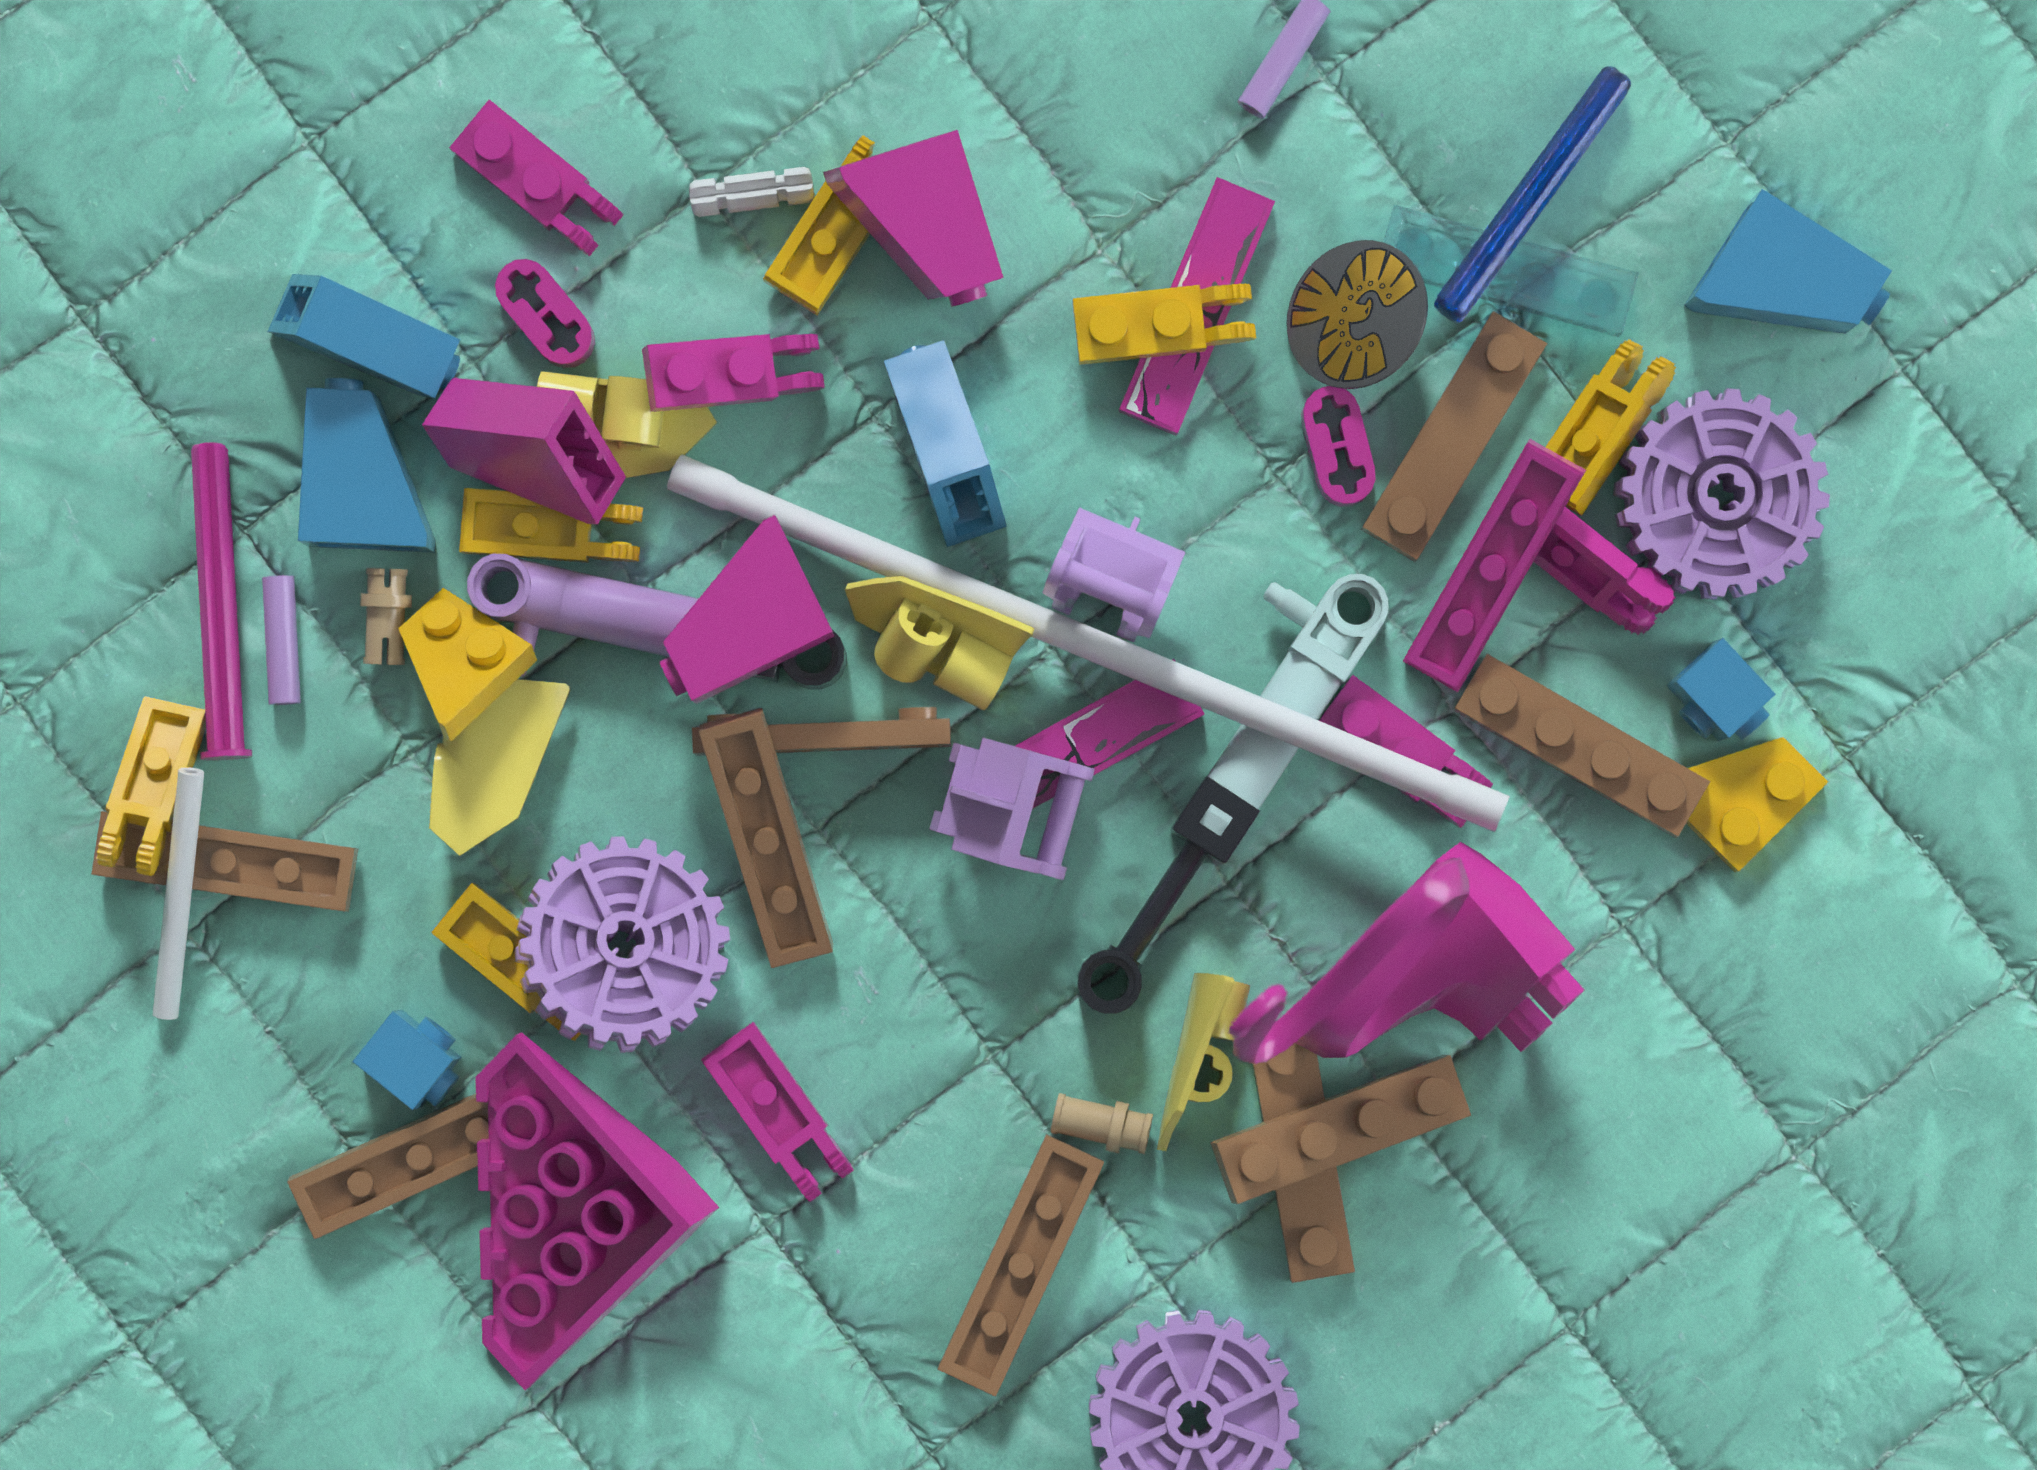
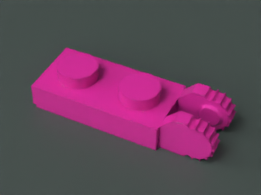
M490 99L449 147L451 152L547 230L550 231L554 228L588 256L599 245L587 230L580 225H575L564 216V213L574 201L579 198L591 208V211L597 217L614 226L624 215L610 201L588 185L589 181L584 175Z
M811 333L796 334L770 339V334L646 345L642 348L650 412L767 402L781 395L802 394L824 389L823 373L807 371L776 378L773 357L804 356L819 350L818 335Z
M1566 507L1534 560L1538 566L1596 612L1602 611L1619 626L1623 625L1625 630H1629L1631 634H1645L1655 624L1654 621L1657 619L1655 614L1657 615L1659 612L1663 614L1667 611L1676 598L1674 597L1675 591L1671 588L1672 585H1669L1667 580H1663L1661 575L1654 569L1637 567V563Z
M1354 675L1349 678L1318 720L1439 771L1444 768L1452 775H1460L1489 788L1493 786V783L1462 759L1453 755L1456 751ZM1398 789L1414 802L1421 800L1459 828H1462L1467 821L1443 811L1432 802Z
M755 1022L746 1026L701 1059L775 1164L781 1163L809 1202L822 1194L818 1188L819 1183L810 1170L805 1168L793 1153L794 1150L812 1138L824 1154L823 1158L834 1173H838L842 1179L854 1171L844 1153L825 1129L828 1124Z

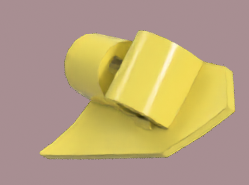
M541 371L537 382V387L575 391L626 478L670 471L680 455H686L717 424L708 407L650 412L646 379L622 376H608V379Z
M904 576L874 578L847 583L845 588L855 620L880 633L875 646L874 656L877 665L886 675L903 683H913L920 680L928 671L935 675L933 685L983 711L987 709L999 690L1012 658L1034 633V628L1027 624Z
M517 679L451 742L443 736L442 743L437 744L433 766L429 828L459 856L519 818L571 691L570 686L566 683Z
M1194 973L1176 1061L1172 1069L1162 1116L1157 1150H1167L1172 1133L1184 1113L1188 1101L1210 1102L1220 1098L1228 1090L1232 1081L1231 1063L1221 1049L1209 1045L1211 1037L1234 1041V1037L1228 1032V1029L1233 1021L1246 1009L1250 985L1234 981L1229 976ZM1204 1056L1211 1058L1210 1068L1220 1072L1217 1085L1207 1083L1206 1092H1198L1194 1090L1195 1080Z

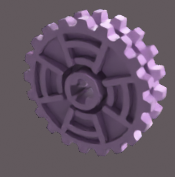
M1728 388L1724 390L1723 394L1719 393L1715 400L1712 399L1708 390L1694 393L1692 397L1685 399V407L1678 401H1675L1656 413L1659 423L1650 420L1646 425H1642L1635 435V439L1640 446H1632L1629 451H1625L1621 456L1619 465L1628 472L1626 477L1614 483L1613 496L1624 499L1625 505L1624 510L1615 514L1617 527L1630 528L1633 537L1625 546L1631 556L1644 553L1649 559L1646 568L1654 569L1661 576L1667 574L1672 577L1671 588L1673 591L1685 594L1687 591H1692L1695 587H1699L1701 598L1708 600L1724 597L1727 588L1733 598L1757 592V582L1763 588H1766L1786 578L1783 566L1791 569L1795 565H1801L1809 556L1803 543L1820 538L1824 526L1815 519L1816 512L1828 508L1830 494L1818 489V480L1828 475L1825 462H1813L1810 451L1817 445L1812 434L1799 436L1794 431L1793 427L1797 417L1789 410L1778 416L1770 411V398L1759 394L1754 399L1744 402L1742 401L1740 389ZM1719 480L1723 481V490L1734 495V501L1722 506L1723 510H1719L1718 499L1708 497L1707 489L1719 484Z
M624 836L611 837L605 850L599 851L592 841L580 845L578 853L574 856V862H571L564 856L560 857L552 864V869L547 874L550 881L543 879L537 881L527 899L533 907H525L519 918L517 930L527 937L520 939L518 946L515 948V962L528 965V970L520 981L525 993H538L541 1001L535 1011L543 1020L555 1015L562 1021L559 1034L570 1040L580 1032L588 1036V1048L601 1051L607 1041H616L620 1053L633 1052L643 1038L652 1047L665 1043L666 1038L671 1035V1026L682 1033L698 1017L695 1007L704 1010L708 1003L712 1001L718 990L710 981H718L720 976L726 972L728 959L718 954V951L722 950L724 944L730 941L729 927L717 925L716 918L724 909L720 896L707 897L703 891V887L709 878L702 870L689 874L683 869L686 856L676 850L667 857L657 854L656 841L645 838L639 848H628ZM617 931L629 934L626 942H629L632 938L636 941L637 946L633 948L627 958L616 956L619 948L616 947L612 951L608 948L607 944L612 941Z
M1200 1309L1197 1310L1194 1320L1183 1321L1178 1310L1166 1312L1165 1325L1155 1328L1148 1320H1145L1136 1325L1138 1338L1135 1341L1129 1343L1120 1338L1112 1346L1113 1353L1117 1358L1113 1366L1100 1364L1095 1376L1096 1381L1103 1386L1102 1393L1090 1395L1088 1408L1090 1414L1100 1418V1422L1089 1429L1092 1446L1105 1447L1106 1452L1099 1458V1465L1102 1470H1275V1468L1288 1470L1293 1457L1284 1448L1286 1440L1298 1439L1300 1425L1295 1419L1288 1417V1411L1299 1405L1297 1393L1293 1387H1286L1281 1384V1381L1289 1372L1280 1357L1267 1360L1265 1356L1270 1345L1259 1333L1248 1339L1243 1336L1244 1325L1241 1321L1229 1316L1222 1325L1215 1324L1211 1311ZM1190 1401L1193 1408L1196 1407L1197 1401H1202L1208 1405L1204 1411L1208 1424L1201 1431L1197 1432L1194 1425H1191L1190 1432H1185L1179 1428L1183 1418L1178 1409L1185 1402Z

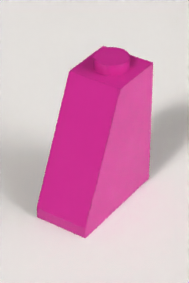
M958 130L940 134L823 172L827 185L928 300L948 296L951 307L968 303L987 296L984 284L1004 278Z
M452 378L422 424L450 468L587 524L598 525L626 479L624 472L575 391Z
M775 515L761 522L663 641L670 657L660 661V665L676 696L688 692L691 701L698 704L835 636Z

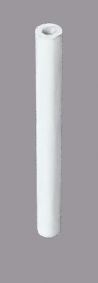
M197 768L178 769L153 1005V1016L164 1020H173L179 1016L204 782V771Z

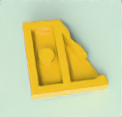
M445 588L436 593L398 628L443 736L450 742L537 661L530 643Z
M1780 737L1688 768L1711 782L1686 824L1734 872H1739L1828 781L1784 737Z

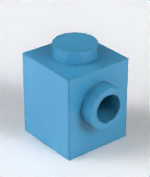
M1724 638L1712 642L1666 685L1685 705L1679 711L1685 722L1702 738L1706 739L1712 734L1718 741L1730 738L1734 733L1741 740L1750 735L1769 717L1770 714L1763 706L1776 695Z
M403 1010L392 1011L352 1062L409 1108L415 1110L422 1108L427 1101L436 1107L444 1099L460 1077L452 1069L462 1057L450 1048L456 1039L435 1021L425 1016L419 1024Z

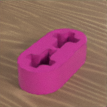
M519 259L506 264L498 273L495 282L496 296L502 307L543 357L552 365L561 368H574L584 363L592 354L595 345L594 331L586 317L548 271L538 262L529 259ZM522 275L527 281L534 279L536 276L539 277L541 281L536 285L535 291L546 306L536 313L523 298L513 303L509 298L516 292L514 285L511 283L515 277ZM553 315L567 329L573 328L576 324L581 328L575 336L579 347L574 352L569 353L563 347L558 348L554 352L550 349L556 338L544 322Z
M1324 386L1314 391L1306 400L1301 413L1302 428L1316 483L1321 495L1331 504L1339 507H1350L1362 502L1372 491L1376 480L1375 466L1360 407L1355 397L1346 389ZM1331 399L1334 408H1345L1348 413V417L1343 418L1339 422L1338 429L1341 437L1339 442L1332 443L1330 431L1326 423L1316 424L1313 419V415L1321 411L1323 400ZM1344 450L1349 468L1352 470L1361 469L1363 473V478L1354 484L1355 493L1345 494L1342 485L1331 486L1329 476H1332L1338 470L1335 452Z

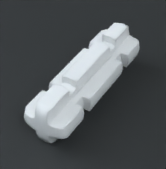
M798 167L784 169V175L777 176L774 171L726 176L724 177V182L716 183L715 178L694 180L689 186V196L694 215L703 217L720 214V209L728 208L729 213L779 207V201L788 200L789 206L810 203L814 199V187L809 168Z

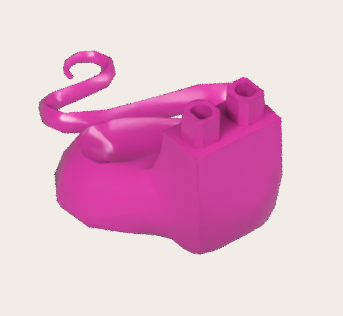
M1459 842L1438 858L1368 928L1332 969L1283 1016L1278 1019L1285 1007L1287 991L1282 984L1270 986L1252 1001L1228 1029V1032L1234 1037L1233 1054L1241 1061L1257 1064L1268 1061L1296 1043L1322 1058H1346L1359 1052L1373 1040L1409 1018L1432 1009H1436L1461 1022L1479 1040L1484 1039L1498 1027L1514 1046L1522 1052L1553 1024L1530 999L1531 996L1552 1019H1555L1585 991L1562 965L1575 951V948L1515 880L1483 854Z

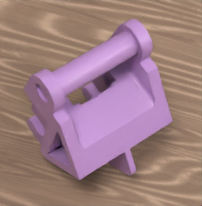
M1079 508L1055 558L1042 593L1053 600V609L1070 615L1075 602L1082 592L1124 609L1117 636L1131 642L1135 641L1136 636L1150 638L1186 552L1137 532L1136 529L1140 522L1138 517H1134L1130 528H1127Z
M983 737L979 750L953 743L948 761L955 763L942 812L934 810L929 829L953 836L954 840L951 850L996 864L1064 880L1067 867L1061 865L1085 780L1092 781L1095 769ZM1044 769H1049L1061 774L1037 858L1020 854L1042 772Z

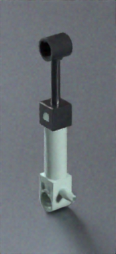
M1349 574L1338 579L1326 591L1317 606L1291 589H1285L1276 582L1270 584L1263 595L1264 600L1274 605L1278 612L1301 626L1302 629L1287 650L1288 654L1260 697L1318 720L1339 686L1351 674L1383 625L1388 614V597L1384 588L1374 578L1364 574ZM1358 592L1368 599L1371 614L1366 623L1352 625L1340 617L1337 610V602L1341 594ZM1240 725L1208 776L1203 778L1171 827V833L1185 841V843L1118 946L1110 945L1107 950H1101L1090 955L1082 963L1077 974V988L1082 1000L1089 1007L1103 1014H1117L1128 1009L1137 1000L1142 989L1140 969L1143 966L1138 960L1206 856L1221 865L1229 860L1258 816L1259 808L1299 747L1246 725ZM1105 963L1119 965L1127 976L1125 992L1114 1000L1099 998L1091 987V977L1094 970Z

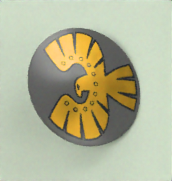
M1352 241L1339 245L1321 255L1310 265L1298 281L1291 296L1287 312L1288 340L1300 366L1321 383L1341 389L1367 387L1392 375L1412 355L1424 332L1428 315V296L1423 277L1407 255L1399 249L1379 241Z

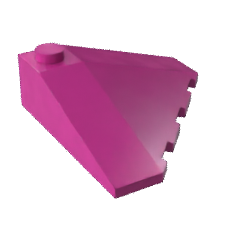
M521 1032L475 1077L476 1102H488L489 1139H481L477 1142L478 1191H490L491 1227H485L479 1231L480 1275L483 1280H492L493 1315L482 1318V1343L524 1390H527L672 1255L719 1206L676 1159Z

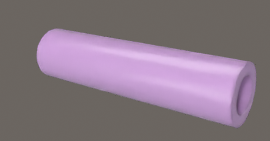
M1301 0L1238 99L1237 103L1243 109L1258 118L1264 119L1331 11L1319 0Z
M294 576L262 577L268 704L301 703Z

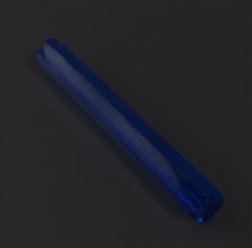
M1612 66L1602 68L1437 295L1434 307L1441 315L1455 323L1465 319L1628 94L1631 80L1627 75L1620 73L1619 70Z

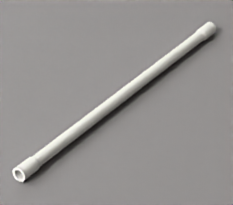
M680 455L671 471L667 489L713 509L729 511L758 524L775 515L785 535L883 576H904L989 608L1034 628L1033 638L1432 802L1447 813L1493 832L1496 831L1510 796L1460 775L1446 774L744 484L731 474L685 455Z

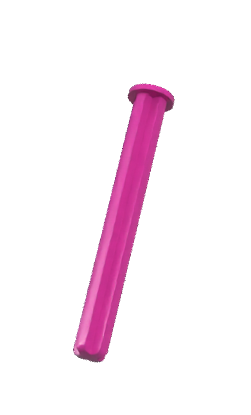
M200 443L193 445L191 449L207 751L201 752L200 757L201 760L207 761L245 759L252 757V750L245 749L228 449L222 443Z

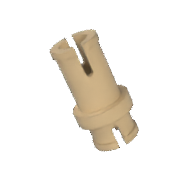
M366 568V574H368L367 593L360 594V606H367L365 657H363V664L382 665V640L387 638V664L405 665L404 641L398 628L405 623V608H412V595H406L408 569H389V586L386 588L384 586L385 569Z
M1059 1093L1054 1110L1051 1133H1060L1106 1144V1151L1119 1153L1121 1147L1145 1154L1153 1114L1129 1110L1128 1103L1116 1101L1115 1107L1068 1097L1066 1094Z

